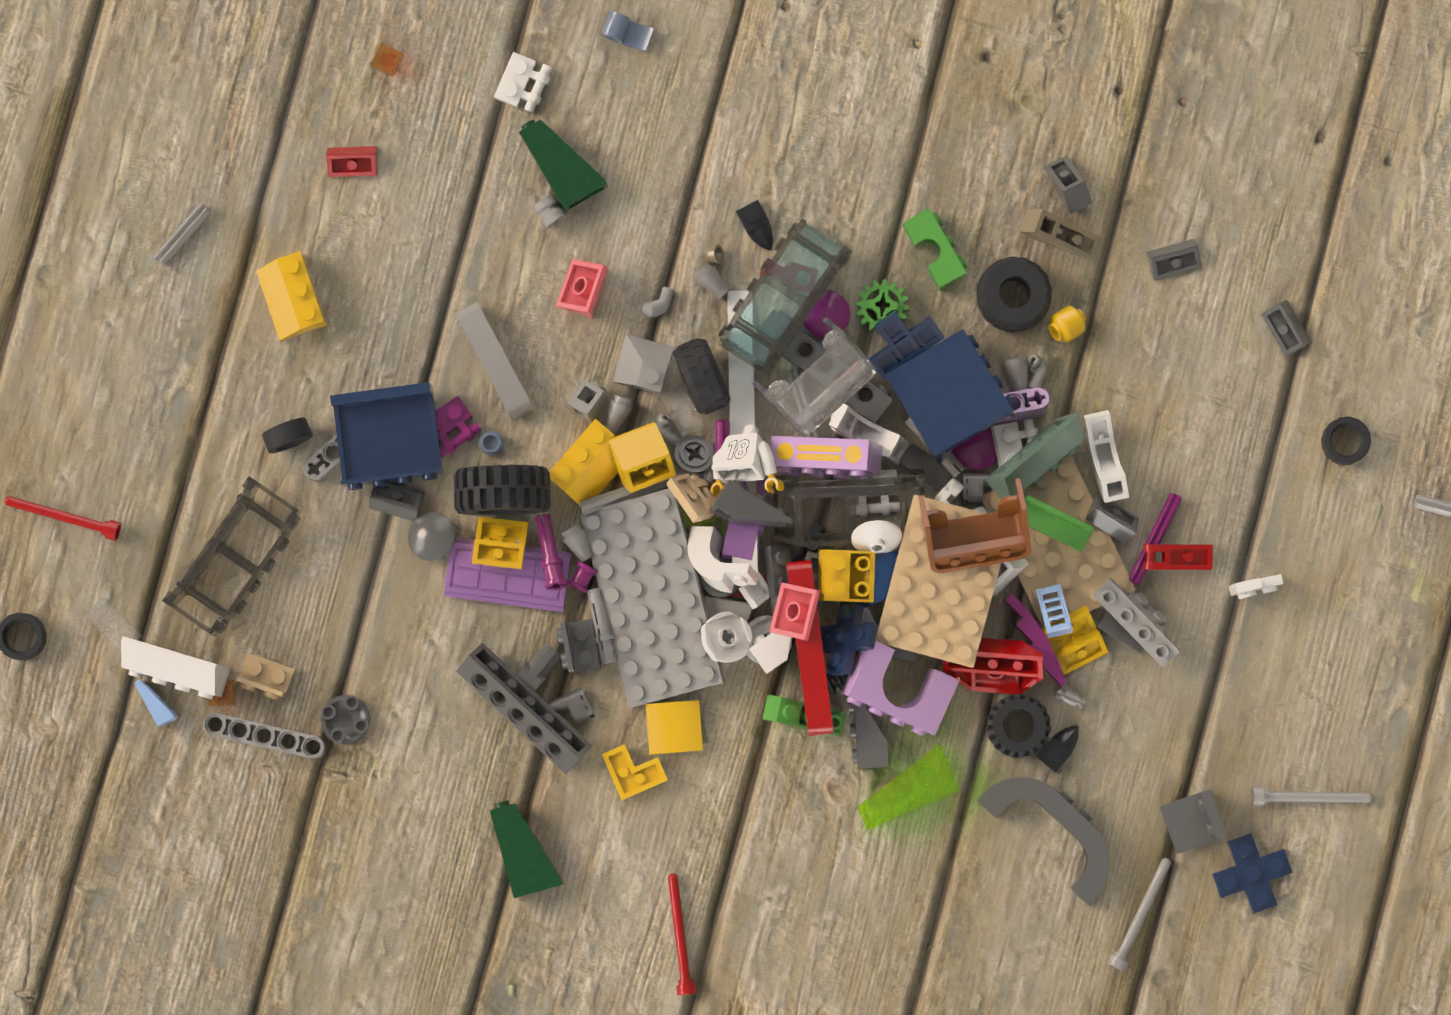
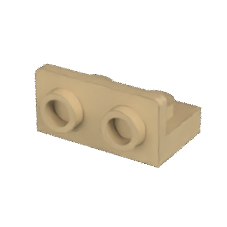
M247 653L240 675L236 677V681L241 682L240 687L252 692L255 691V688L264 690L263 696L278 701L279 696L286 698L296 669Z

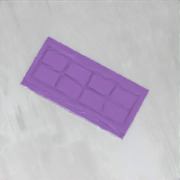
M455 537L454 545L449 555L444 596L563 612L567 586L559 590H547L545 588L547 579L545 570L541 568L542 561L544 560L542 549L525 547L522 570L472 564L475 540ZM557 551L558 557L564 563L562 566L564 579L568 581L571 553Z

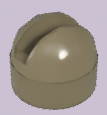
M711 245L703 252V254H706L704 261L710 265H720L724 261V251L720 245Z

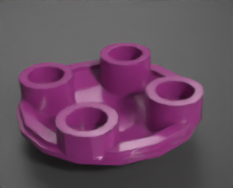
M827 289L816 291L808 296L803 303L801 311L802 323L805 328L815 337L824 339L842 334L849 324L851 315L849 304L845 298L836 291Z
M991 427L952 449L954 456L967 469L982 471L991 467L997 461Z

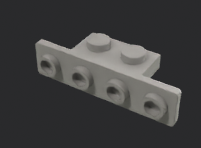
M1108 579L1093 594L1099 603L1160 666L1164 667L1180 652L1176 644L1164 633L1169 626L1165 616L1161 612L1155 611L1149 605L1145 595L1140 592L1138 593L1136 590L1127 595L1113 579Z

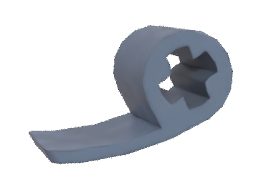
M610 11L601 36L622 45L646 51L654 28L632 22L627 16Z

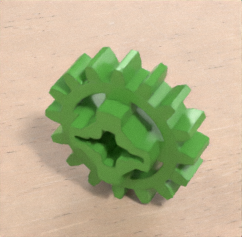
M883 279L881 285H878V282L873 280V287L870 288L866 284L864 285L866 293H858V297L862 301L855 303L856 307L861 308V310L856 312V316L864 317L861 324L869 323V331H872L876 323L893 311H896L899 317L906 321L907 316L903 312L909 311V306L904 305V303L909 298L908 296H901L904 291L903 288L895 289L896 282L889 286L886 279ZM879 291V295L876 298L867 300L872 293ZM888 292L892 293L897 298L898 303L896 301L891 300V298L888 296ZM882 296H884L885 305L889 306V308H885L881 317L880 308L875 305H879ZM867 311L873 312L877 317L876 321L870 318Z

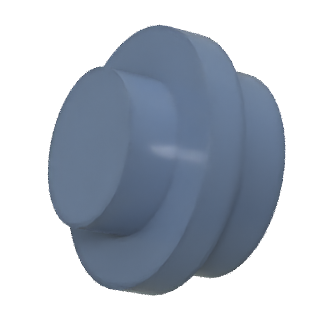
M487 431L479 439L480 450L488 456L499 454L504 447V440L496 431Z

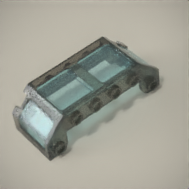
M803 218L798 224L795 222L792 225L786 239L782 237L774 248L777 253L773 259L769 257L766 259L760 269L763 271L762 275L758 280L754 278L746 289L749 294L745 300L741 298L738 300L732 310L735 314L730 323L725 324L718 334V337H720L719 346L768 378L790 342L835 276L846 265L853 252L845 246H840L808 225Z

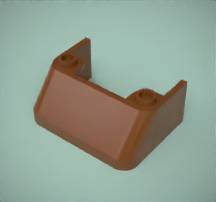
M1020 478L1015 479L1017 495L1004 497L998 502V512L948 520L947 514L942 510L932 509L927 511L924 495L918 496L930 568L933 572L946 573L1020 560L1031 553L1027 507Z

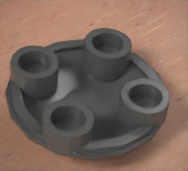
M429 512L422 514L410 526L408 533L409 547L413 554L421 560L442 561L454 545L457 532L456 527L449 518L441 513Z
M341 695L330 700L322 708L320 721L322 730L327 738L335 743L347 745L355 743L364 737L369 730L371 719L369 710L363 701L353 695Z

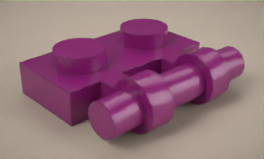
M456 396L436 410L439 440L443 443L440 447L441 458L448 453L451 455L457 451L455 448L467 440L469 442L475 439L474 436L482 431L477 422L469 428L465 424L473 416L459 396ZM459 427L462 432L449 440L446 435Z

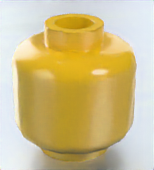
M1065 306L1050 317L1048 330L1056 341L1071 342L1084 333L1086 329V316L1080 309Z

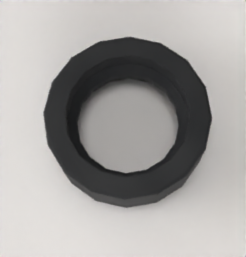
M1350 416L1340 417L1329 423L1324 429L1321 437L1322 450L1332 462L1340 465H1351L1363 459L1368 453L1371 445L1370 432L1367 426L1359 419ZM1348 426L1358 432L1361 444L1356 453L1345 456L1334 450L1331 438L1336 429Z
M304 417L276 425L262 434L268 453L271 454L296 447L313 436L307 419Z
M14 613L1 621L0 650L4 655L14 660L26 661L35 658L42 652L46 645L47 633L45 626L38 618L27 613ZM18 622L30 624L36 633L34 645L29 650L23 652L12 649L7 641V632L12 625Z

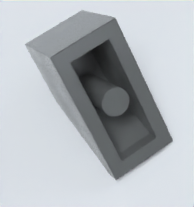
M1067 156L1044 166L1060 201L1070 214L1092 204L1085 180Z

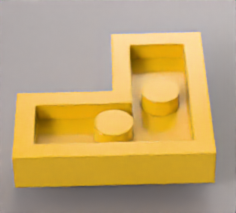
M625 744L602 754L621 800L668 781L658 757L635 767Z

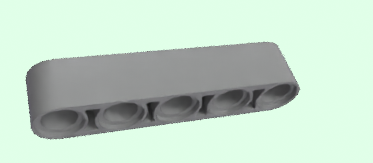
M478 302L455 313L511 419L514 420L533 410L534 407Z
M209 714L203 724L205 731L210 735L302 757L318 759L325 755L327 751L326 742L318 736L224 714ZM218 717L222 720V728L215 732L211 728V722L214 718ZM243 723L247 728L246 735L240 738L236 735L235 728L238 724ZM264 729H268L271 732V739L267 743H263L259 738L260 732ZM291 734L295 737L296 744L293 748L288 749L284 745V739L287 735ZM313 740L320 743V751L315 755L311 754L308 750V745Z

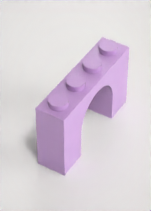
M875 641L873 650H860L853 663L851 675H848L840 692L848 696L846 701L859 707L863 703L869 706V712L882 717L883 713L891 716L890 722L901 727L904 724L912 726L911 732L925 737L926 733L935 736L959 680L941 671L929 668L916 697L905 705L894 706L884 694L883 677L895 650L878 641Z

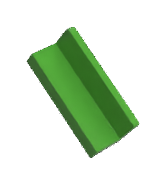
M1026 494L1024 498L1029 527L1082 552L1091 533H1093L1094 527Z

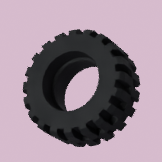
M485 465L457 469L454 474L455 510L458 514L472 516L525 515L546 512L551 506L550 472L546 467L538 465Z

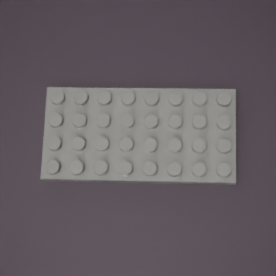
M668 488L609 505L589 515L581 513V521L593 554L591 557L593 567L598 571L596 574L598 587L602 588L611 634H614L615 638L613 639V645L629 708L725 683L721 662L713 661L702 644L701 628L706 624L709 616L697 570L689 559L688 535L680 504L671 490Z

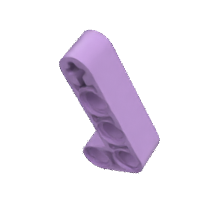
M1031 388L1003 394L1005 397L1010 395L1014 404L1018 407L1017 410H1013L1016 418L1012 419L1011 416H1008L993 426L1043 416L1049 403L1047 391L1042 388Z

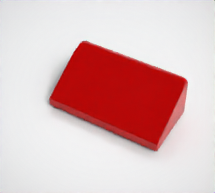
M377 146L327 148L328 177L378 176Z

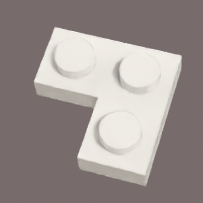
M1281 574L1235 583L1229 586L1230 595H1238V599L1257 595L1256 591L1261 589L1263 594L1278 591L1277 586L1283 584Z

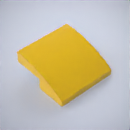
M478 517L472 564L522 570L529 523Z
M1086 605L1069 613L1073 629L1072 633L1048 638L1045 626L1041 628L1058 659L1063 675L1109 653ZM1064 619L1054 621L1050 625L1065 623Z
M699 700L645 704L649 755L703 750Z

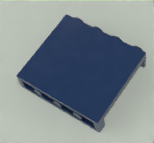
M963 329L885 375L937 463L946 459L945 453L1006 417L1016 418L1013 411L1016 405L1010 395L1006 397L1003 395L1000 389L1004 388L999 377L997 374L992 377L988 370L991 368L988 359L984 354L979 356L976 351L979 345L972 334L967 336Z
M430 382L330 395L331 406L334 408L342 481L340 483L343 487H348V490L363 489L364 484L382 487L388 485L387 481L397 480L398 484L413 482L412 478L422 477V480L437 479V475L443 474L433 387Z

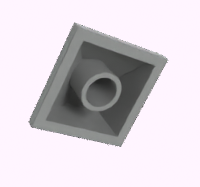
M626 334L613 382L662 395L674 347Z

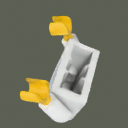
M747 425L744 428L743 434L726 437L722 447L713 456L712 470L713 479H716V483L711 486V493L714 496L718 495L724 483L729 479L739 482L764 480L765 475L768 476V479L765 481L764 487L768 492L774 493V483H776L778 491H783L784 483L775 477L777 470L768 443L764 442L760 437L759 429L755 426Z

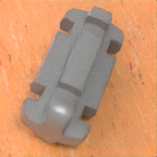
M1059 687L1055 694L1056 700L1060 699L1062 700L1061 702L1072 707L1077 706L1079 710L1084 707L1086 702L1084 696L1081 698L1075 692L1063 690V687Z

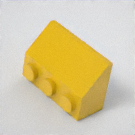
M301 251L275 259L256 271L280 341L327 325L305 257Z
M595 419L549 471L550 481L579 506L581 501L600 495L618 474L608 441L616 436Z

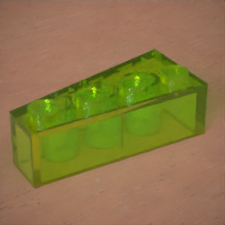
M940 743L856 807L866 830L960 790Z

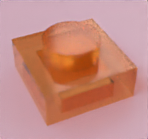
M381 43L370 65L394 77L404 57V53Z
M227 680L222 697L214 695L212 700L209 699V706H236L235 680Z

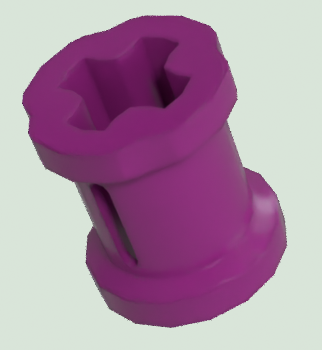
M578 561L576 564L578 568L572 579L568 580L567 583L586 594L588 591L586 589L592 576L596 575L598 571Z

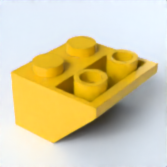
M655 422L608 440L621 482L629 493L676 476L670 453Z
M819 550L818 591H820L818 601L874 602L875 553L872 551Z

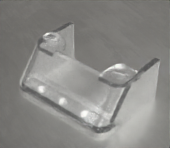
M827 317L823 319V322L830 329V332L825 335L823 340V347L826 349V352L791 384L786 380H779L773 382L766 390L756 380L752 383L769 406L801 435L810 434L870 381L876 373V367L843 330Z

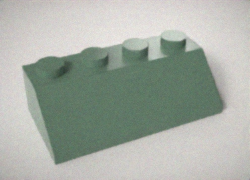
M1072 413L1057 418L985 479L1000 500L1006 496L1017 495L1015 479L1020 478L1023 494L1025 495L1024 490L1030 485L1034 487L1044 479L1042 475L1046 471L1052 472L1062 464L1060 460L1065 455L1069 457L1080 449L1078 444L1085 438L1078 415Z

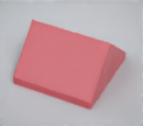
M572 259L556 306L593 319L609 273L608 268L604 265Z
M781 583L769 632L808 641L820 591Z

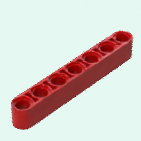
M811 560L786 563L788 584L815 590ZM816 607L808 641L796 639L808 736L834 733L819 616Z

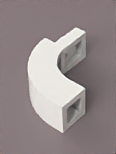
M841 402L831 415L829 425L834 432L845 439L871 440L882 445V458L899 465L910 444L903 437L874 424Z
M1109 411L1084 415L1090 459L1104 503L1129 498L1126 475L1117 454Z
M691 527L688 538L689 559L693 567L710 586L719 591L732 593L734 584L737 586L757 585L759 575L750 564L720 562L719 557L724 538L715 527Z

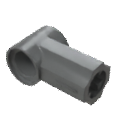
M545 643L533 659L520 669L517 675L532 690L537 692L546 681V676L560 661L561 654Z

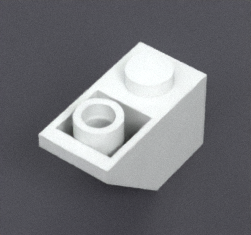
M771 633L765 637L764 634H761L751 642L753 646L749 650L766 675L787 661L791 637Z

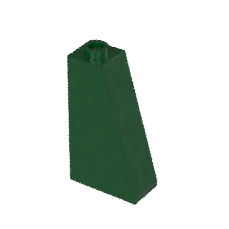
M541 119L536 122L535 120L528 121L521 127L522 130L519 131L520 137L565 212L608 188L606 180Z
M509 800L494 804L495 809L490 810L513 898L563 885V879L517 805L510 804Z

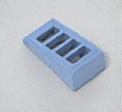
M1058 584L1036 590L1048 638L1072 633L1073 629L1061 585ZM1057 592V597L1043 599V595ZM1060 602V605L1050 608L1045 607V605ZM1062 610L1063 614L1048 617V613ZM1062 619L1065 621V623L1050 625V622Z
M143 680L135 682V686L157 726L163 727L179 718Z

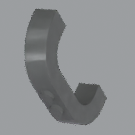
M1009 778L988 788L977 801L995 818L1012 802L1019 799H1029L1042 806L1078 840L1084 849L1086 862L1082 873L1069 888L1086 905H1090L1103 890L1110 869L1108 848L1102 835L1090 823L1092 818L1082 808L1077 811L1071 805L1074 801L1064 791L1059 794L1050 785L1034 778Z

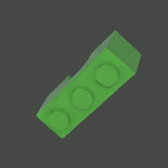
M930 208L903 222L902 227L914 248L923 243H931L938 248L939 258L928 265L927 271L940 291L965 277V269L968 267L963 257L955 254L953 250L955 244L948 233L946 235L943 233L940 227L943 223L937 212L932 213Z

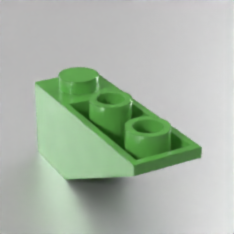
M767 695L763 720L807 729L804 702ZM831 709L834 733L830 735L841 737L846 712Z

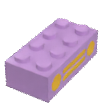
M772 436L771 452L776 469H778L777 472L784 473L786 476L799 477L800 472H802V474H807L809 477L823 478L824 473H826V475H831L833 478L848 479V474H850V476L857 477V479L872 480V475L880 476L882 445L871 440Z

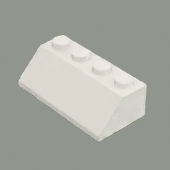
M124 636L121 640V667L129 670L128 675L143 679L144 674L152 676L151 682L165 686L167 681L176 684L175 689L188 693L190 688L199 691L198 696L211 700L214 695L222 697L231 668Z

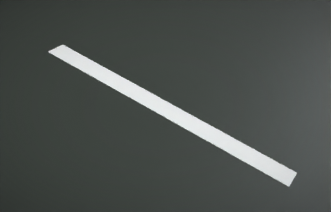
M752 290L727 292L729 395L731 399L729 401L730 435L743 434L744 428L747 425L755 426ZM756 480L746 481L749 492L754 495L756 493ZM756 538L752 560L732 557V563L750 564L758 574Z

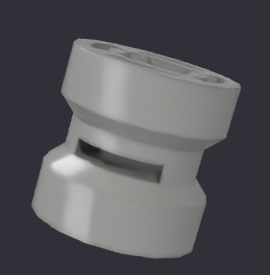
M554 194L543 198L533 207L536 213L542 216L543 224L547 229L567 217L564 209L558 206V200Z

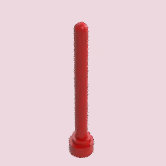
M7 496L4 499V503L7 506L101 532V535L105 536V539L117 541L120 535L122 524L115 520L103 523L11 496Z
M671 873L668 876L680 972V980H678V985H676L678 996L697 993V986L693 982V978H690L678 876L675 873Z

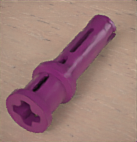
M543 514L544 523L541 515H537L535 521L544 558L541 568L545 570L547 579L545 588L547 590H559L566 587L568 583L563 576V560L558 557L551 515Z

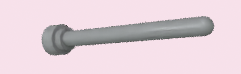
M1254 786L1251 790L1252 807H1263L1264 804H1269V802L1370 803L1373 801L1371 793L1269 792L1264 787Z
M1168 858L1161 860L1118 952L1115 951L1114 955L1111 954L1107 964L1122 972H1126L1129 965L1127 962L1129 957L1127 955L1171 865V861Z

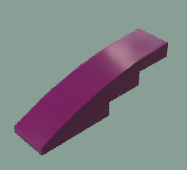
M1011 593L1003 602L1021 619L1014 627L1031 643L1030 646L1044 654V671L1060 687L1066 683L1063 672L1045 634L1030 612Z

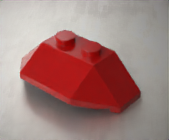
M981 638L973 668L943 660V672L959 680V683L970 691L1022 694L1044 678V654L1024 641Z

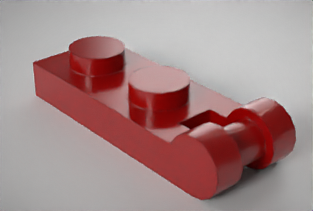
M1143 544V552H1146V561H1143V569L1212 570L1213 545ZM1156 552H1162V562H1156Z

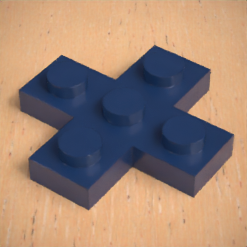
M893 311L875 324L876 329L888 345L868 359L884 381L887 379L885 376L887 373L925 352L945 338V336L930 315L909 330L897 312Z
M840 602L836 625L820 627L823 653H830L826 673L831 676L851 675L855 651L874 649L879 625L873 622L861 623L865 607L864 602Z
M1252 833L1227 841L1235 866L1212 873L1220 898L1244 890L1253 914L1277 906L1269 881L1293 873L1285 850L1280 849L1260 856Z

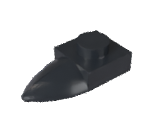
M756 200L737 210L736 214L752 241L763 249L770 251L773 245L772 228L762 206Z
M814 522L792 557V562L801 560L813 545L818 547L824 537V534L821 533L823 526Z
M1077 725L1070 726L1057 732L1036 757L1056 773L1072 754L1078 740L1079 727Z

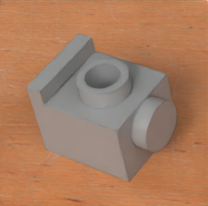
M583 380L567 404L573 414L592 423L608 400L605 393L606 389L597 382L591 384Z

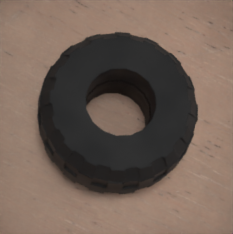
M1013 256L994 262L982 274L978 283L977 304L985 320L999 330L1012 333L1028 330L1044 318L1051 304L1052 289L1046 272L1037 263L1024 257ZM1010 281L1021 283L1028 290L1029 300L1027 304L1019 308L1008 307L1000 299V287Z
M696 338L677 346L673 355L697 412L707 415L726 407L731 400L706 339Z

